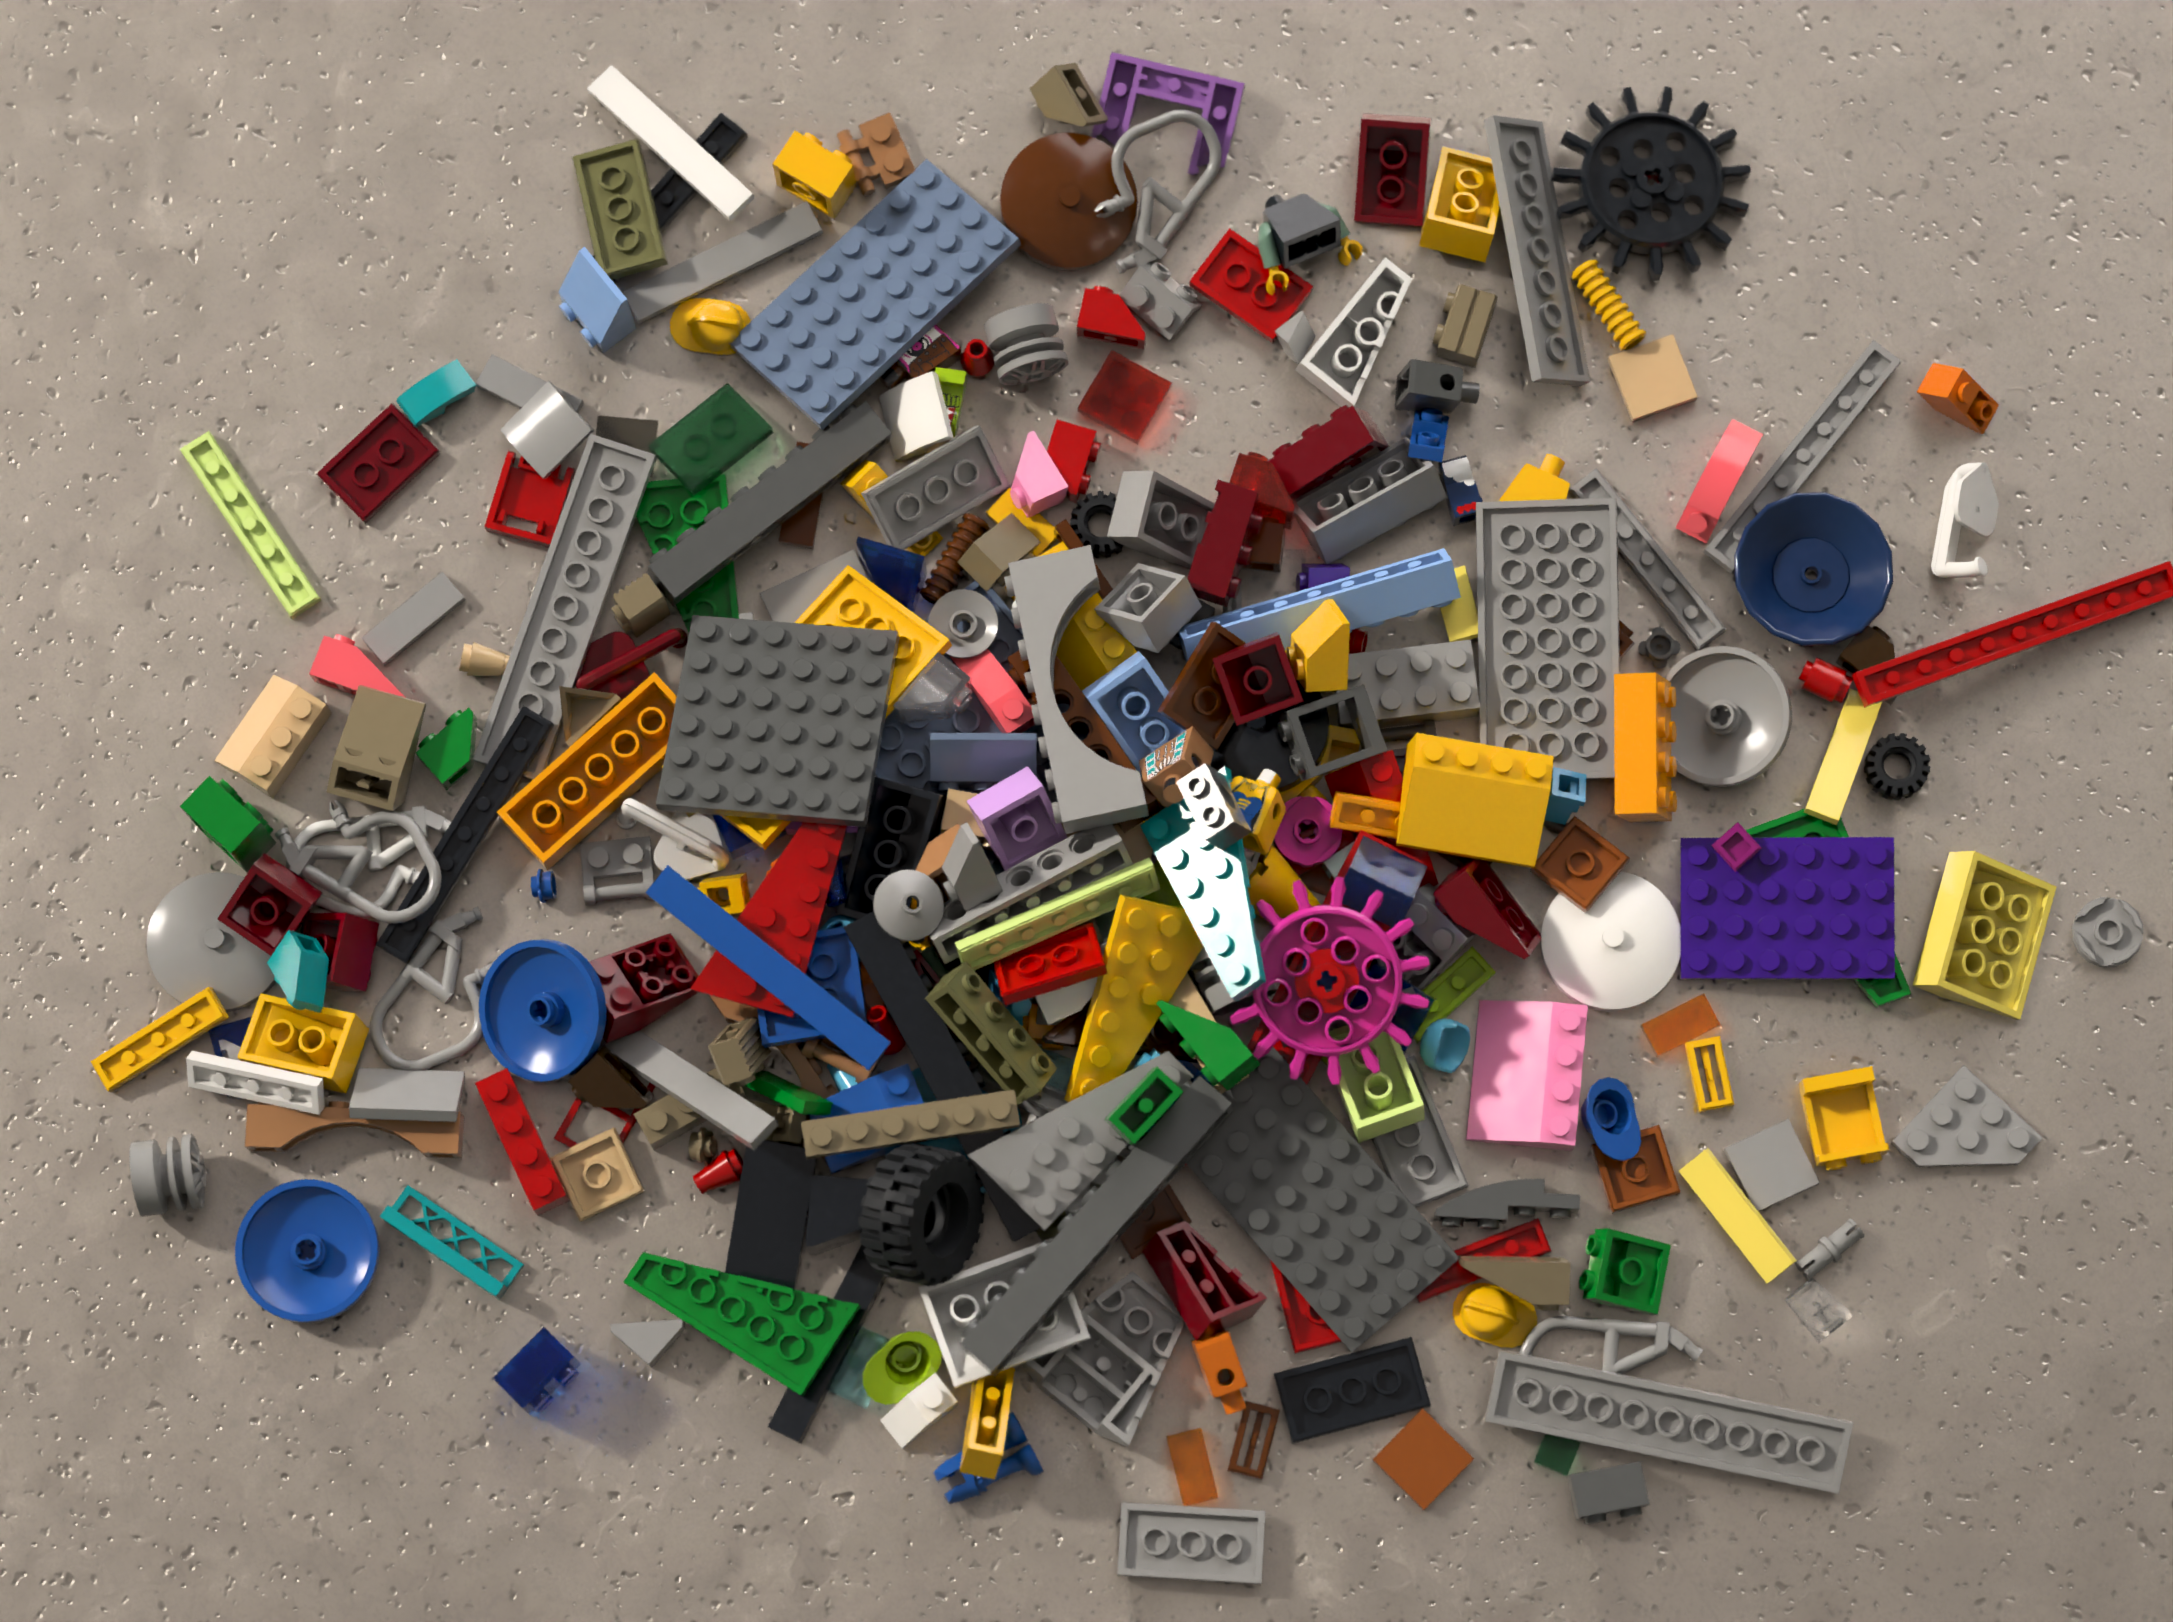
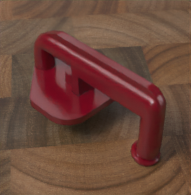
M681 628L670 629L636 647L633 639L628 634L620 631L611 632L590 644L580 678L576 681V688L614 693L623 700L650 676L644 661L671 647L683 648L687 644L688 635Z

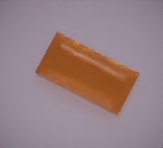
M1703 993L1641 1024L1640 1027L1655 1056L1659 1057L1685 1044V1042H1689L1719 1027L1720 1023Z
M1201 1428L1166 1436L1183 1506L1218 1499Z

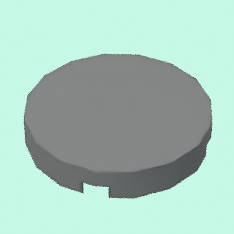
M2100 897L2088 902L2077 913L2072 925V940L2078 953L2087 962L2099 967H2117L2128 962L2139 951L2142 944L2144 932L2141 918L2128 902L2120 899Z

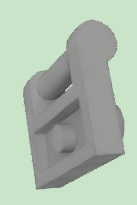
M650 836L580 843L585 906L596 905V901L644 896L645 899H652L645 893L655 881ZM643 875L642 883L595 887V879Z

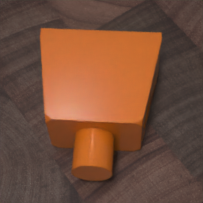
M1224 1329L1198 1341L1195 1339L1191 1340L1190 1342L1210 1395L1213 1398L1220 1397L1226 1415L1245 1409L1246 1405L1240 1389L1246 1387L1247 1382L1229 1332ZM1222 1369H1228L1230 1375L1226 1382H1219L1217 1376Z

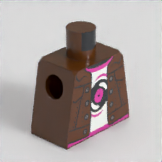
M935 325L885 371L879 379L888 389H892L898 386L905 378L911 380L928 372H935L936 367L949 368L960 360L962 355L961 347L938 325Z

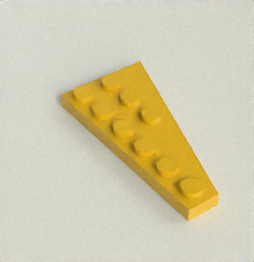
M1124 895L1119 896L1103 955L1108 974L1097 977L1064 1098L1065 1101L1070 1102L1124 1074L1163 1012L1156 1003L1160 1000L1166 1003L1169 1002L1203 948V944L1183 908Z

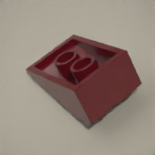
M1363 113L1360 129L1354 221L1423 226L1431 118Z
M1470 859L1447 875L1433 893L1436 906L1443 915H1449L1456 924L1522 959L1529 957L1541 941V933L1486 860Z

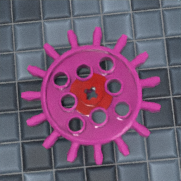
M1336 877L1331 886L1332 899L1330 905L1316 906L1309 904L1307 889L1301 880L1293 881V895L1298 902V911L1282 919L1276 914L1271 904L1262 899L1256 903L1260 915L1272 925V929L1263 941L1260 942L1266 982L1252 991L1255 1001L1253 1005L1238 1009L1230 1016L1232 1025L1242 1024L1253 1017L1261 1016L1270 1032L1264 1039L1258 1042L1253 1055L1258 1059L1265 1056L1279 1040L1296 1049L1295 1056L1289 1065V1078L1297 1080L1303 1072L1306 1056L1312 1054L1327 1056L1330 1081L1332 1085L1339 1084L1342 1074L1339 1056L1356 1050L1363 1056L1366 1067L1373 1073L1380 1071L1378 1057L1369 1046L1370 1042L1382 1032L1388 1033L1397 1043L1407 1047L1412 1042L1407 1032L1391 1021L1398 1004L1408 1005L1415 1009L1428 1008L1429 1000L1420 994H1409L1402 991V973L1410 970H1421L1429 966V958L1426 956H1414L1405 960L1398 958L1393 942L1407 934L1414 926V923L1410 918L1399 921L1393 928L1384 932L1372 920L1373 914L1382 904L1384 893L1377 889L1371 894L1364 909L1358 912L1342 905L1346 890L1343 877ZM1313 921L1320 922L1325 927L1324 937L1315 942L1308 940L1304 934L1306 925ZM1349 940L1356 946L1355 955L1351 959L1342 960L1335 954V947L1340 941ZM1300 952L1306 957L1307 964L1302 971L1293 972L1287 968L1285 962L1289 954ZM1372 959H1381L1387 966L1386 973L1380 978H1371L1366 973V965ZM1328 971L1330 976H1336L1337 978L1336 981L1332 982V988L1329 990H1325L1323 984H1317V980L1322 978L1321 972ZM1273 983L1284 984L1288 989L1287 998L1279 1003L1271 1001L1267 995L1270 985ZM1361 989L1368 995V1002L1363 1008L1354 1009L1347 1003V996L1352 990ZM1311 1001L1318 1006L1319 1013L1314 1020L1305 1021L1299 1017L1298 1008L1303 1002ZM1335 1020H1343L1349 1025V1033L1343 1039H1334L1328 1032L1330 1024Z

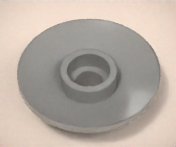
M960 589L943 595L934 604L929 615L928 624L947 637L952 644L945 654L954 658L965 659L982 654L992 645L998 632V616L994 606L984 595L973 590ZM962 621H966L970 624V629L967 632H960L957 629V625Z
M901 870L892 873L880 883L874 895L873 909L877 922L887 934L903 941H916L928 936L937 928L943 916L944 901L939 887L929 876L915 870ZM908 897H912L917 901V908L915 910L907 907L906 900Z

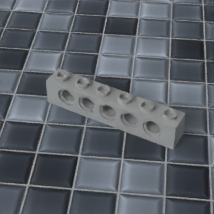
M1113 824L1079 831L996 875L1003 892L972 909L965 911L959 900L952 902L950 899L944 902L942 919L937 928L929 934V937L942 961L946 964L959 957L954 942L1132 865L1133 862Z

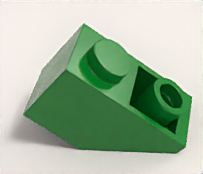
M469 707L464 712L458 710L452 714L445 722L446 727L437 735L431 733L426 736L418 745L420 749L415 752L419 760L446 791L473 769L477 718Z

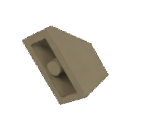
M1076 63L1053 66L1029 88L1038 108L1047 118L1081 127L1104 124L1108 121L1106 114Z

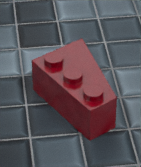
M1186 1221L1158 1231L1142 1251L1196 1341L1252 1318L1268 1299L1260 1290L1256 1293L1241 1279L1243 1274L1235 1267L1231 1270L1216 1256L1218 1251Z

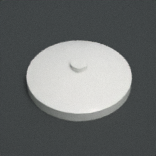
M1620 872L1586 914L1561 894L1555 897L1546 912L1541 928V955L1550 978L1567 997L1580 1005H1588V1008L1598 1011H1625L1636 1008L1653 999L1671 980L1681 956V926L1670 901L1657 887L1639 876Z

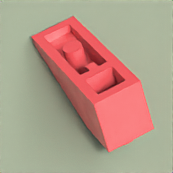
M338 634L334 638L324 635L309 673L314 682L354 696L358 686L363 685L405 697L361 650L354 646V640Z
M989 649L972 658L961 659L949 656L1001 733H1023L1035 725L1030 703Z

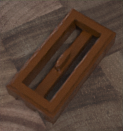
M1245 1401L1246 1408L1243 1409L1227 1471L1262 1480L1280 1410ZM1250 1410L1257 1411L1244 1465H1236ZM1265 1413L1271 1415L1258 1469L1254 1470L1250 1469Z

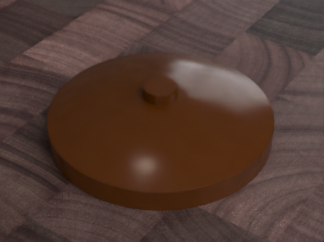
M1066 132L1042 137L1029 144L1014 158L1002 183L1000 212L1004 226L1019 238L1021 245L1018 249L1033 261L1049 268L1080 270L1105 261L1122 246L1133 227L1138 200L1134 178L1124 160V172L1134 195V203L1125 207L1124 211L1115 212V214L1106 218L1096 216L1097 214L1104 213L1103 208L1094 212L1099 203L1111 200L1116 195L1121 196L1111 168L1114 149L1094 137Z

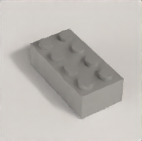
M1471 640L1349 654L1347 690L1364 684L1380 728L1423 723L1424 720L1434 719L1436 722L1478 717L1480 702ZM1345 690L1334 691V694H1337ZM1345 701L1336 703L1338 727L1354 729Z

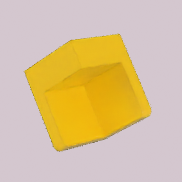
M1330 725L1328 745L1320 765L1359 752L1360 742L1356 731ZM1341 767V768L1335 769V770H1333V771L1327 772L1326 774H1331V773H1333V772H1335V771H1337V770H1340V769H1342V768H1344V767Z

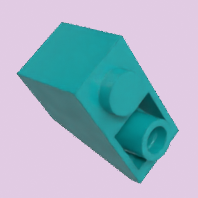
M288 930L267 964L275 976L274 980L281 986L287 996V1002L292 1007L298 1010L308 1009L320 1013L324 1005L329 958L317 938Z

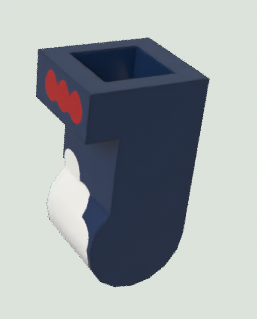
M1466 455L1439 462V474L1447 496L1446 502L1453 526L1475 521L1476 502L1483 501L1479 495L1476 482L1473 480Z

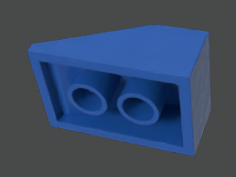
M907 1063L874 1075L825 1098L833 1102L830 1114H827V1116L808 1115L809 1120L922 1104L924 1102ZM902 1145L825 1156L824 1158L830 1173L834 1174L886 1155Z

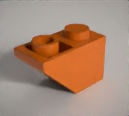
M1932 363L1917 390V393L1934 410L1979 434H1984L1999 407V404L1963 368Z

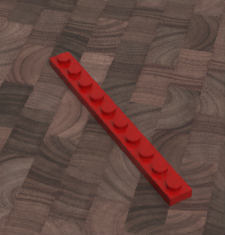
M2168 561L1855 672L1852 678L1864 708L2172 599V564Z

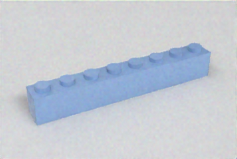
M1443 548L1184 625L1178 631L1187 663L1211 622H1217L1245 643L1277 632L1284 649H1286V647H1290L1291 634L1328 599H1333L1350 623L1351 633L1352 630L1364 626H1380L1385 620L1397 616H1413L1419 610L1431 606L1435 608L1447 606L1452 600L1461 598L1452 559Z

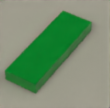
M769 1071L755 1073L756 1079L744 1085L801 1114L827 1116L831 1111L833 1102Z

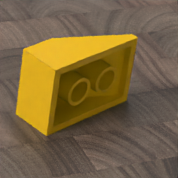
M1442 146L1420 237V247L1486 262L1500 207L1491 158Z
M261 993L237 1058L248 1063L323 1078L324 1089L346 1094L369 1028L354 1013L323 1007L320 1013L308 1009L298 1010L292 1007L285 998Z

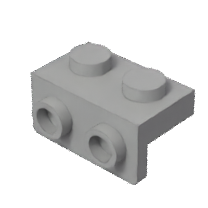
M1157 262L1145 263L1139 266L1119 295L1131 310L1170 341L1175 338L1191 314L1199 310L1203 304L1196 298L1197 294L1193 289L1185 284H1178L1170 277L1171 272L1165 266Z

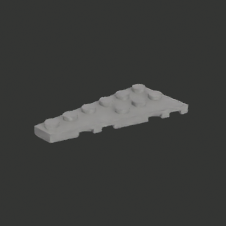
M1167 1051L1017 1130L1002 1136L990 1144L977 1149L967 1156L1038 1226L1046 1230L1128 1145L1104 1119L1152 1068L1159 1067L1181 1088L1194 1076Z

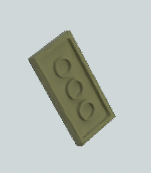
M638 138L572 156L595 260L610 279L614 280L668 265L642 148Z

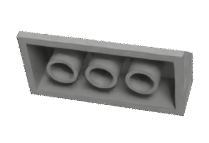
M1407 437L1287 503L1314 551L1326 564L1344 558L1347 553L1363 544L1373 542L1379 535L1394 527L1403 525L1408 519L1423 511L1432 509L1437 503L1447 498L1435 466L1429 460L1408 457L1410 440Z

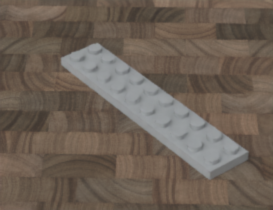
M590 433L476 749L474 761L485 765L488 764L524 705L554 723V726L523 775V778L533 780L547 767L563 722L559 686L575 688L656 462V455Z
M1499 1349L1485 1421L1837 1494H1839L1853 1428L1852 1421Z

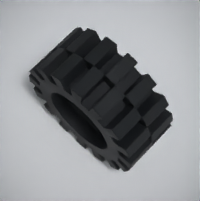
M1098 491V495L1094 496L1092 493L1087 494L1085 500L1080 499L1077 502V507L1073 508L1071 513L1070 526L1084 546L1091 545L1094 558H1099V555H1105V558H1109L1111 553H1120L1124 546L1107 536H1095L1088 529V521L1094 514L1106 513L1112 517L1116 494L1111 492L1109 495H1104V491Z
M1895 733L1888 734L1886 738H1880L1867 754L1864 766V773H1867L1866 781L1874 786L1872 790L1875 793L1881 792L1883 798L1888 799L1890 796L1894 797V800H1900L1902 797L1907 799L1915 792L1917 793L1927 780L1931 768L1928 765L1930 757L1929 754L1926 755L1924 752L1926 750L1923 744L1919 746L1916 743L1918 739L1915 737L1911 739L1906 738L1907 734L1900 733L1899 736H1895ZM1893 754L1904 756L1910 763L1909 775L1903 779L1891 778L1884 769L1885 759Z

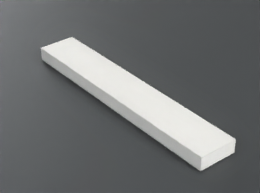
M612 65L587 88L595 99L730 222L755 198L750 190Z

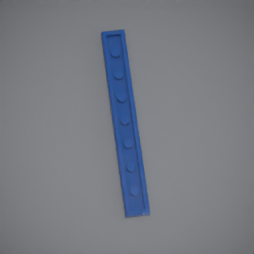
M666 866L645 892L868 1071L891 1044L890 1041L670 866Z

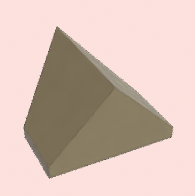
M559 686L565 743L569 747L573 745L617 706L622 699L614 693Z

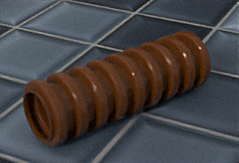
M970 513L963 514V523H958L956 527L958 532L952 533L951 538L953 540L947 542V551H942V560H937L935 564L937 569L931 570V579L927 578L925 581L926 588H921L920 590L921 596L934 605L943 595L951 592L952 589H957L959 586L957 580L963 579V570L965 569L958 561L973 542L990 530L988 523L983 519Z

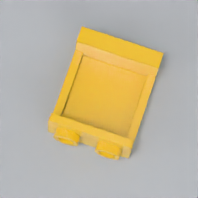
M1872 1066L1805 1078L1798 1084L1816 1167L1825 1165L1826 1171H1832L1847 1167L1846 1161L1860 1159L1861 1164L1882 1161L1881 1155L1886 1154L1890 1150L1889 1144L1885 1143L1872 1084L1875 1081Z

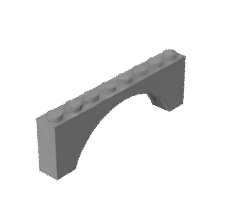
M1091 545L1008 563L1010 575L1005 576L1004 579L1008 597L1015 596L1017 607L1011 608L1015 629L1022 628L1024 639L1018 640L1021 660H1028L1031 670L1030 672H1025L1024 675L1028 693L1035 692L1037 704L1031 705L1035 726L1042 725L1044 732L1043 737H1038L1042 758L1049 757L1051 769L1045 770V776L1049 791L1056 790L1058 802L1051 803L1056 824L1063 823L1065 833L1068 834L1149 816L1140 772L1114 764L1089 749L1070 729L1055 699L1054 665L1063 633L1079 608L1090 597L1101 590Z

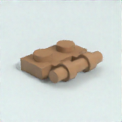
M890 112L860 124L859 130L863 138L853 140L849 129L837 134L841 144L839 150L851 159L855 174V185L860 187L863 196H868L876 191L872 183L875 179L881 178L885 189L900 184L915 171V167ZM869 151L875 165L865 167L860 154Z

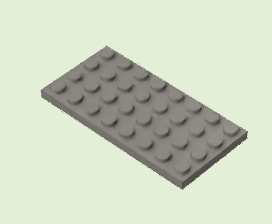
M1617 498L1476 502L1480 744L1554 756L1553 767L1586 774V779H1615L1614 674H1620Z

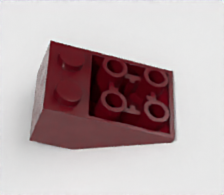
M671 933L589 961L596 971L604 990L606 1025L603 1038L606 1043L636 1033L699 993L690 990L698 978V974Z

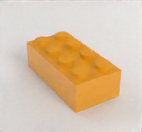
M1656 672L1614 674L1615 815L1630 823L1672 821V812H1676L1677 796L1676 792L1672 791L1671 777H1676L1677 773L1676 758L1671 756V742H1676L1677 737L1676 724L1674 721H1671V708L1676 706V690L1674 686L1671 687L1670 681Z

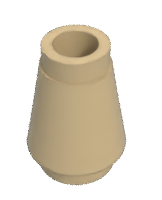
M473 642V645L464 643L459 671L467 672V676H501L504 674L510 656L476 642Z

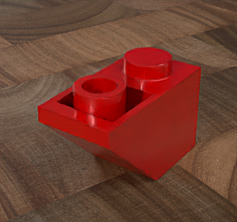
M1057 419L1047 452L1068 485L1066 495L1069 501L1077 504L1079 495H1086L1091 475L1086 474L1090 462L1096 463L1101 443L1096 442V430Z

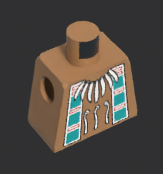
M1192 726L1139 760L1143 782L1164 807L1178 803L1184 797L1176 782L1205 763L1210 766L1214 750Z

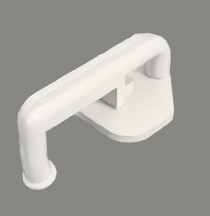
M1984 462L1963 464L1955 470L1945 486L1931 570L1937 577L1968 578L1979 575L1984 577L1988 573L1986 562L1982 557H1976L1974 561L1955 562L1961 525L1979 536H1989L1995 528L1999 503L1988 465Z
M628 798L622 803L616 818L617 824L621 828L629 829L638 821L663 834L653 855L654 862L661 871L668 865L686 880H691L722 871L728 865L729 854L723 848L715 822L700 813H695L688 817L685 812H676L670 819L635 799Z

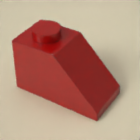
M1094 286L1093 289L1085 288L1077 323V337L1144 350L1146 333L1120 295L1114 294L1112 289L1103 286Z

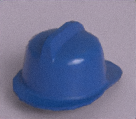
M1606 1077L1597 1080L1591 1086L1587 1098L1582 1104L1580 1114L1582 1124L1587 1132L1593 1135L1597 1146L1605 1155L1620 1161L1631 1159L1637 1154L1641 1145V1133L1632 1094L1627 1086L1618 1079Z

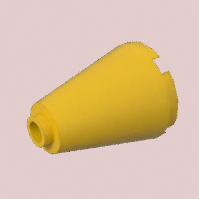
M1271 845L1267 855L1260 854L1256 868L1249 876L1250 887L1248 892L1250 904L1254 906L1256 915L1262 917L1256 906V903L1262 899L1271 904L1276 914L1283 919L1299 910L1298 902L1293 895V881L1301 879L1273 845ZM1304 884L1307 889L1309 904L1311 906L1321 905ZM1312 922L1306 925L1304 929L1305 935L1307 934Z

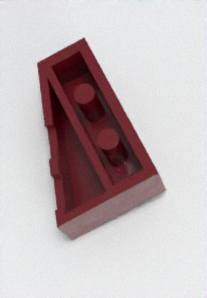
M1348 405L1342 406L1330 414L1331 420L1322 426L1315 424L1301 433L1302 439L1293 445L1286 443L1273 451L1274 457L1266 463L1288 498L1296 499L1332 479V475L1349 464L1353 467L1361 463L1360 457L1377 447L1379 451H1382L1389 447L1369 412L1353 405L1351 407H1348Z
M1217 480L1215 490L1218 491V496L1212 512L1208 511L1205 522L1208 524L1201 543L1197 545L1187 579L1197 598L1227 607L1230 597L1236 599L1242 582V579L1238 578L1242 566L1247 567L1250 562L1253 547L1249 546L1253 533L1259 535L1265 515L1261 514L1258 492Z

